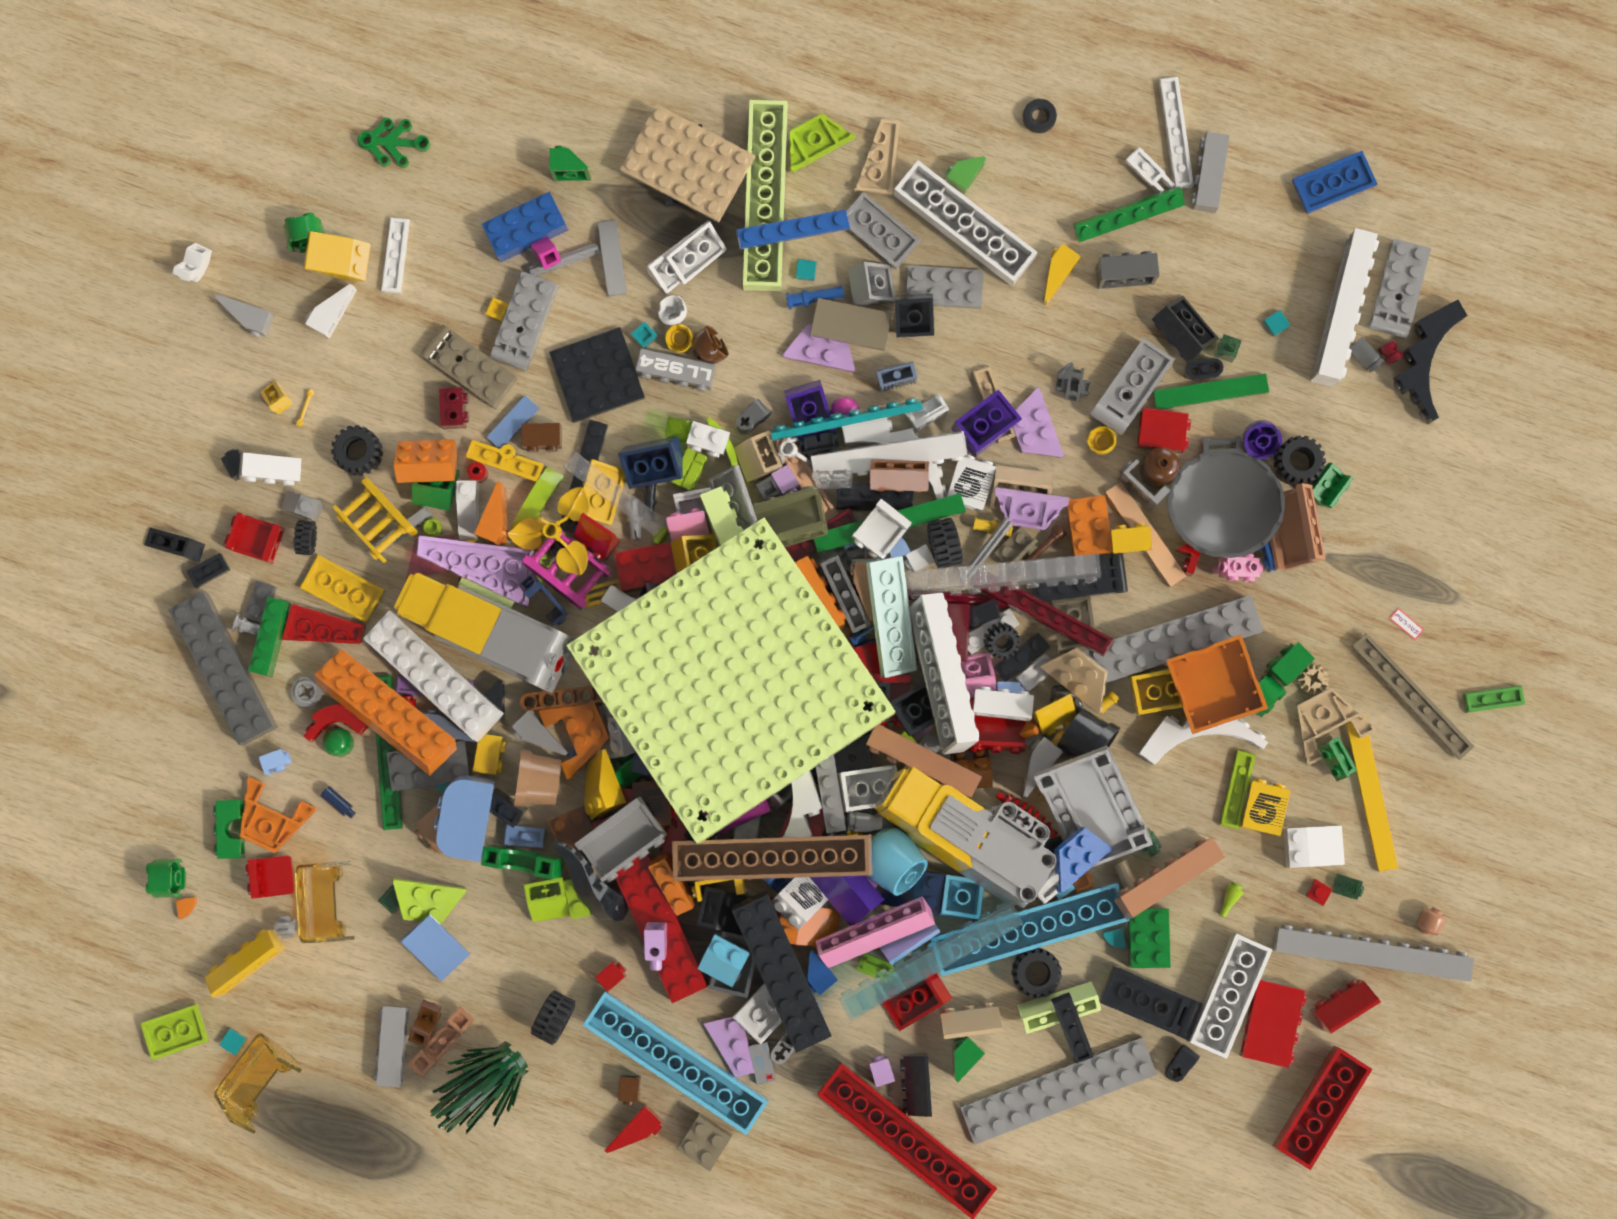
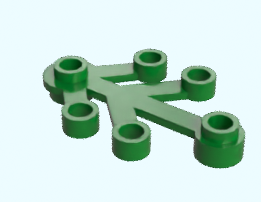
M384 118L382 123L373 131H364L358 136V145L364 150H371L383 167L389 166L391 161L388 155L383 154L376 145L385 146L401 168L408 167L409 160L396 147L417 148L420 152H426L431 145L429 139L424 135L416 137L415 140L397 139L404 131H411L412 123L408 119H403L400 125L384 138L378 136L385 130L390 131L394 127V123L390 118ZM391 122L390 126L385 127V123ZM405 123H409V127L404 128L403 125ZM366 139H370V143L365 144L364 141ZM422 142H425L426 146L423 148L420 147V144ZM387 158L386 163H381V160ZM405 159L406 163L400 164V161Z

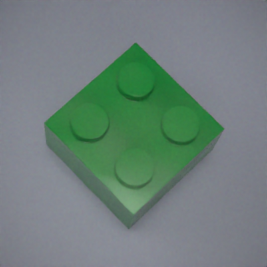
M1299 642L1295 644L1290 643L1279 652L1281 654L1280 657L1277 656L1266 664L1267 669L1264 672H1268L1279 684L1286 687L1315 658Z

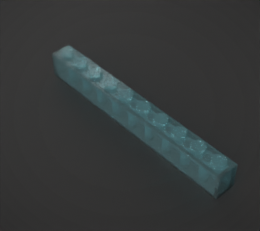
M1004 902L996 907L997 910L991 914L988 911L980 915V920L975 923L970 921L961 926L962 930L957 933L955 930L944 936L946 939L938 942V940L933 941L927 945L928 949L925 951L917 950L910 955L911 958L905 962L903 959L893 964L894 968L891 970H881L875 974L876 978L873 980H863L858 984L859 987L852 991L850 988L842 992V997L839 1000L851 1021L1022 926L1023 922L1012 902L1009 904Z

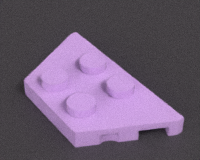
M812 324L806 325L783 354V358L852 373L855 371L849 345L810 336Z
M1037 388L1016 409V412L1022 418L1013 427L1021 453L1062 458L1064 457L1040 388Z
M995 488V496L998 497L1004 518L1009 519L1013 526L1046 530L1051 521L1057 518L1060 510L1069 504L1068 497Z

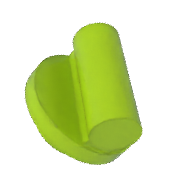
M665 526L656 528L652 533L653 542L656 545L670 542L669 529Z

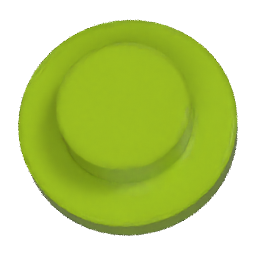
M430 518L423 523L422 529L428 537H436L441 533L442 525L437 519Z

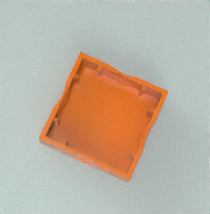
M1242 635L1166 660L1192 734L1268 709L1259 682L1254 674Z

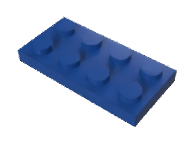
M1363 150L1292 179L1306 214L1315 212L1378 185Z

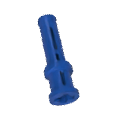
M842 286L810 292L802 290L800 293L795 294L786 293L788 310L798 306L807 307L809 304L817 302L818 298L826 300L844 298Z

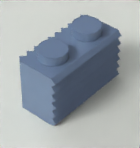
M913 361L876 371L880 392L890 391V389H897L898 387L901 388V386L905 387V385L908 386L917 382Z

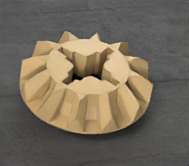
M1309 664L1298 675L1297 680L1299 687L1304 692L1314 695L1325 690L1328 686L1329 677L1327 671L1321 665ZM1317 672L1316 679L1319 682L1311 684V679L1308 676H1313Z

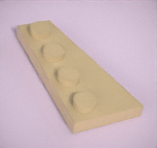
M881 119L855 192L892 196L900 121Z

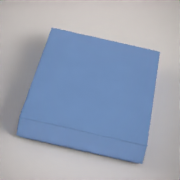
M430 913L401 939V943L440 981H443L470 955Z

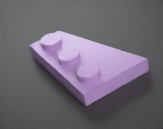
M732 1017L704 1023L734 1076L738 1077L754 1073L745 1029Z

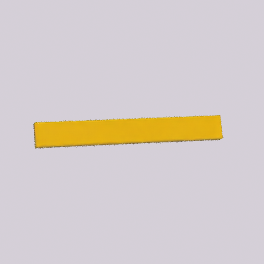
M1349 721L1345 725L1353 762L1357 769L1356 775L1377 871L1396 869L1398 864L1369 734L1360 738L1351 721Z

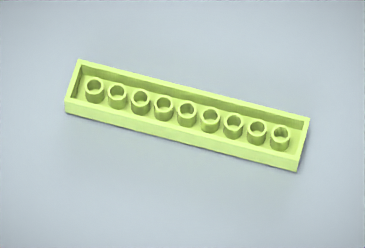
M750 100L748 152L754 154L755 159L747 171L745 228L784 221L787 101ZM783 242L744 249V291L782 292Z

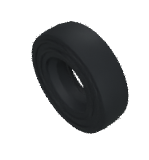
M1046 99L1032 100L1026 105L1023 112L1025 126L1034 133L1049 131L1057 119L1054 105ZM1035 110H1044L1047 114V119L1042 123L1036 122L1032 116Z

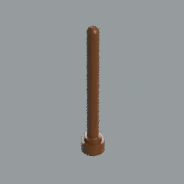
M1055 524L1051 528V535L1004 581L1012 584L1052 543L1059 539L1062 540L1067 535L1065 530L1060 525Z

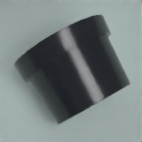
M1083 708L1063 733L1057 747L1073 759L1106 745L1110 747L1121 727L1112 722L1107 723Z

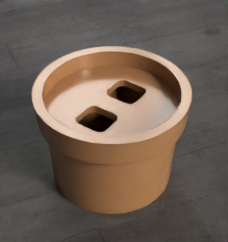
M521 749L514 807L556 805L561 759L532 754V751Z

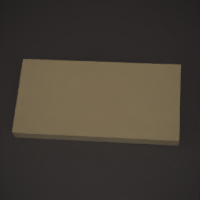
M818 298L810 336L885 351L892 313Z

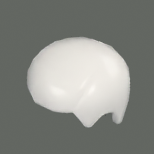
M672 295L660 301L658 315L664 324L673 326L684 320L687 308L680 296Z

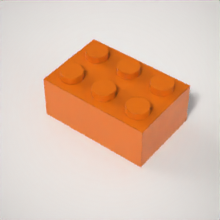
M455 439L398 441L393 464L397 483L454 481L458 461Z
M1105 495L1069 500V504L1067 507L1065 506L1072 558L1112 554L1113 546Z

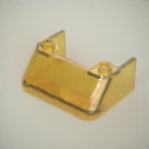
M350 861L297 866L295 879L298 934L302 943L355 940L354 936H345L346 926L342 921H337L335 882H338L343 876V868L341 866L350 865Z
M260 1033L254 1037L219 1083L214 1097L229 1122L254 1134L256 1130L250 1121L258 1112L255 1100L277 1071L286 1073L293 1069L300 1073L302 1069L291 1054L269 1037Z

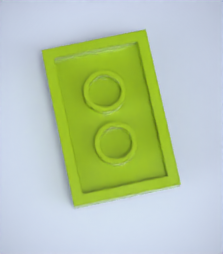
M198 1004L140 1023L151 1060L209 1042Z

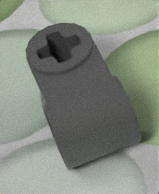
M759 398L753 401L737 417V429L740 433L749 434L771 415L772 412ZM742 421H744L745 423L748 421L749 426H742Z

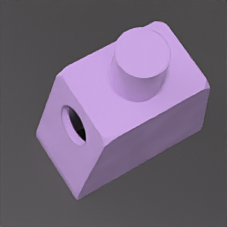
M647 922L644 929L645 960H650V970H661L662 961L666 958L667 922Z

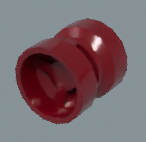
M1395 340L1378 349L1380 355H1384V362L1387 366L1404 357L1402 352L1396 349L1397 343Z

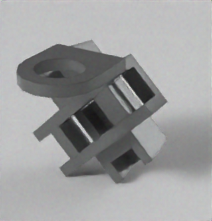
M1071 362L1056 374V392L1065 393L1064 400L1079 402L1080 395H1089L1088 388L1091 381L1083 380L1084 368H1081V370L1073 369L1074 364Z

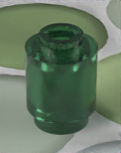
M1147 827L1153 845L1141 850L1145 856L1153 857L1161 852L1159 848L1162 845L1153 830L1151 831Z

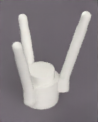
M788 437L787 441L781 444L778 455L782 464L785 463L784 456L788 458L796 456L812 466V461L798 453V448L793 443L799 441L798 437Z

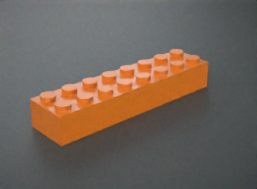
M340 649L314 674L316 683L322 690L429 776L457 750L456 741L452 736L343 649Z

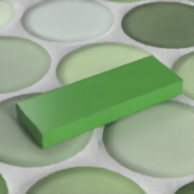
M1522 685L1463 694L1466 713L1525 705Z

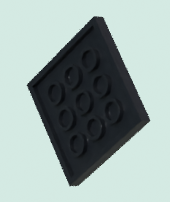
M621 327L549 351L573 423L645 399Z

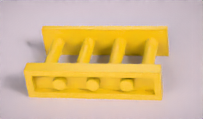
M366 476L361 481L366 486L361 495L343 511L336 505L333 508L337 512L335 516L342 524L346 522L371 549L368 553L375 560L379 558L385 563L387 560L381 553L403 533L406 534L408 532L414 537L418 531ZM375 496L377 498L374 501L375 504L352 523L348 516L369 497ZM386 508L388 510L386 516L368 533L363 535L359 528L380 509ZM397 520L399 522L398 528L375 548L370 543V540L391 521Z

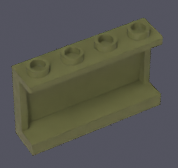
M807 486L797 492H787L784 496L777 498L771 497L761 503H752L757 521L765 518L784 547L829 534L821 495L815 486ZM755 542L754 548H759V550L762 549L763 543L761 542L759 544L758 542Z

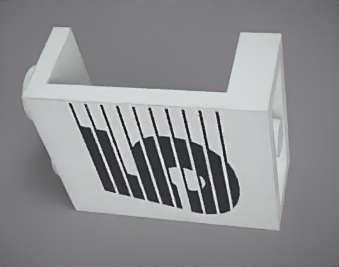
M966 455L963 456V460H959L947 497L961 493L965 508L982 513L996 466H993V463L990 461L982 460V462L974 460L975 457Z
M796 877L771 902L775 909L791 925L799 930L828 899L809 877Z

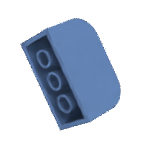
M462 775L450 781L444 795L439 798L437 810H441L440 815H437L434 829L437 830V845L443 854L452 858L481 861L495 780Z

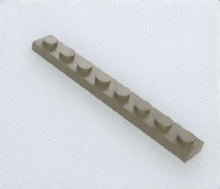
M1367 633L1351 646L1458 760H1461L1475 747Z

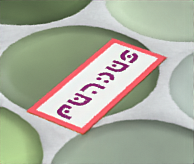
M1399 608L1389 618L1414 640L1424 631L1420 625Z

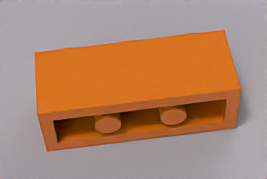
M669 850L653 857L648 868L676 916L693 909L696 898L693 897V892L687 881H673V857Z

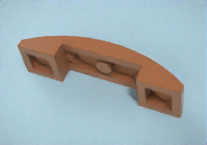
M460 1006L429 1041L427 1047L421 1049L408 1065L422 1078L475 1019Z

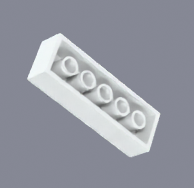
M1236 933L1231 934L1203 1001L1191 1036L1187 1040L1188 1042L1227 1059L1272 949Z

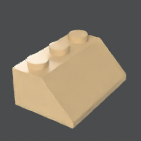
M996 465L990 509L1001 510L998 497L995 496L996 487L1051 495L1053 473Z
M993 1002L982 1003V1007L974 1008V1005L962 1006V1010H955V1007L943 1008V1012H939L944 1039L1003 1032L999 1007L994 1005Z

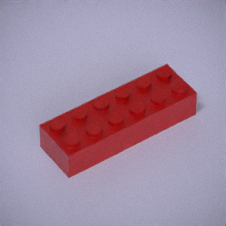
M1334 1045L1272 1146L1311 1171L1373 1069Z

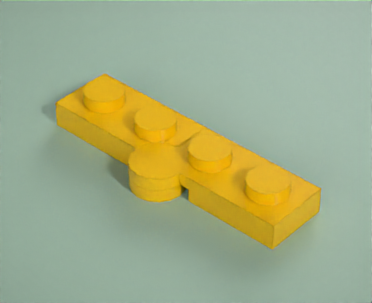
M472 440L466 454V459L480 462L537 482L544 468L542 463L516 455L515 448L509 444L498 449Z

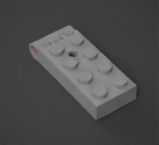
M1395 238L1392 240L1369 322V329L1407 338L1431 248ZM1395 296H1398L1400 301L1396 300Z
M523 271L521 272L491 352L490 358L492 360L523 371L528 370L559 289L557 283ZM519 329H523L522 333H517Z
M1143 338L1090 415L1122 436L1175 359ZM1123 394H1127L1129 399H1124Z

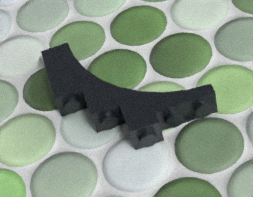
M1458 299L1418 320L1414 324V331L1422 340L1403 351L1407 364H1411L1412 367L1393 378L1395 389L1401 392L1402 395L1407 392L1410 393V400L1414 405H1417L1420 410L1419 415L1421 419L1426 421L1427 424L1439 418L1433 405L1429 380L1434 353L1444 335L1454 325L1468 316Z

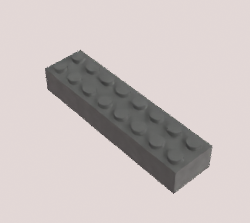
M202 591L170 608L169 612L238 745L245 746L278 728L210 595Z

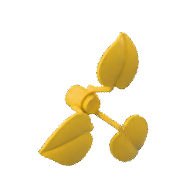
M583 487L574 488L560 498L557 509L560 514L566 515L563 519L555 523L549 522L545 524L542 530V525L539 521L527 518L520 521L508 532V536L516 545L526 550L539 548L542 545L541 536L545 535L548 538L556 539L565 547L557 553L556 561L558 566L565 572L582 575L588 564L587 550L578 541H573L567 545L560 538L562 529L559 525L567 521L568 518L573 521H579L582 513L588 515L590 506L585 489Z

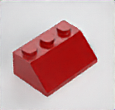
M1354 979L1346 984L1347 988L1342 991L1338 989L1330 994L1331 998L1326 1001L1322 999L1313 1005L1315 1008L1310 1011L1323 1031L1332 1034L1381 1003L1380 999L1364 980L1359 979L1357 981V979Z

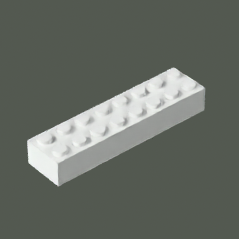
M918 160L894 189V196L1012 287L1036 258L1037 251Z
M1355 228L1347 237L1311 382L1334 387L1337 383H1340L1341 378H1345L1347 368L1344 367L1345 362L1349 360L1352 351L1349 349L1350 342L1353 343L1356 331H1354L1355 324H1358L1361 313H1358L1359 307L1363 305L1365 300L1363 291L1364 288H1367L1370 277L1367 276L1368 271L1372 269L1374 259L1372 258L1373 251L1376 252L1379 241L1376 240L1378 235L1376 233Z
M943 593L921 595L909 607L939 742L942 754L944 755L966 751L979 741V731L975 726L974 711L971 709L969 702L970 694L966 689L965 674L962 672L961 658L957 653L956 638L951 628L952 621L947 612V601L944 599Z
M389 610L363 638L476 742H479L504 714L392 611Z

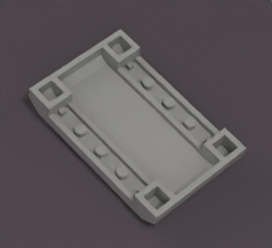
M1107 745L1034 773V779L1041 793L1044 794L1065 839L1078 828L1085 827L1111 846L1112 850L1093 867L1153 845L1144 820Z

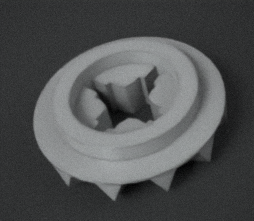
M312 677L298 679L291 689L294 702L301 707L307 708L316 705L321 700L323 692ZM304 687L307 689L314 688L310 692V697L307 695L301 696L305 692Z

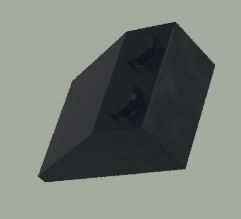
M926 683L889 702L895 710V716L908 736L935 724Z

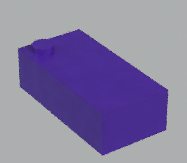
M864 875L809 877L849 926L860 922L884 901V898Z

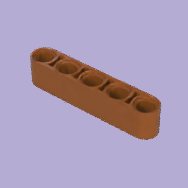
M593 686L554 690L553 693L547 691L526 693L520 699L521 707L530 711L603 703ZM589 690L591 698L586 701L583 698V693ZM569 692L572 695V700L566 703L564 695ZM549 694L553 697L551 705H547L545 702V698ZM529 697L534 699L532 707H528L526 703Z

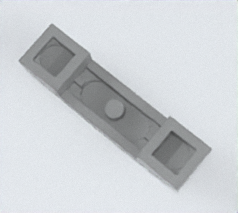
M617 220L598 223L608 296L627 294Z

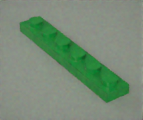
M1177 186L1075 222L1073 226L1076 239L1080 243L1185 206L1182 188Z

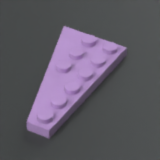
M418 536L416 556L517 604L528 607L529 598L523 593L519 584L530 576L532 572L523 566L521 561L526 555L529 557L533 556L534 550Z

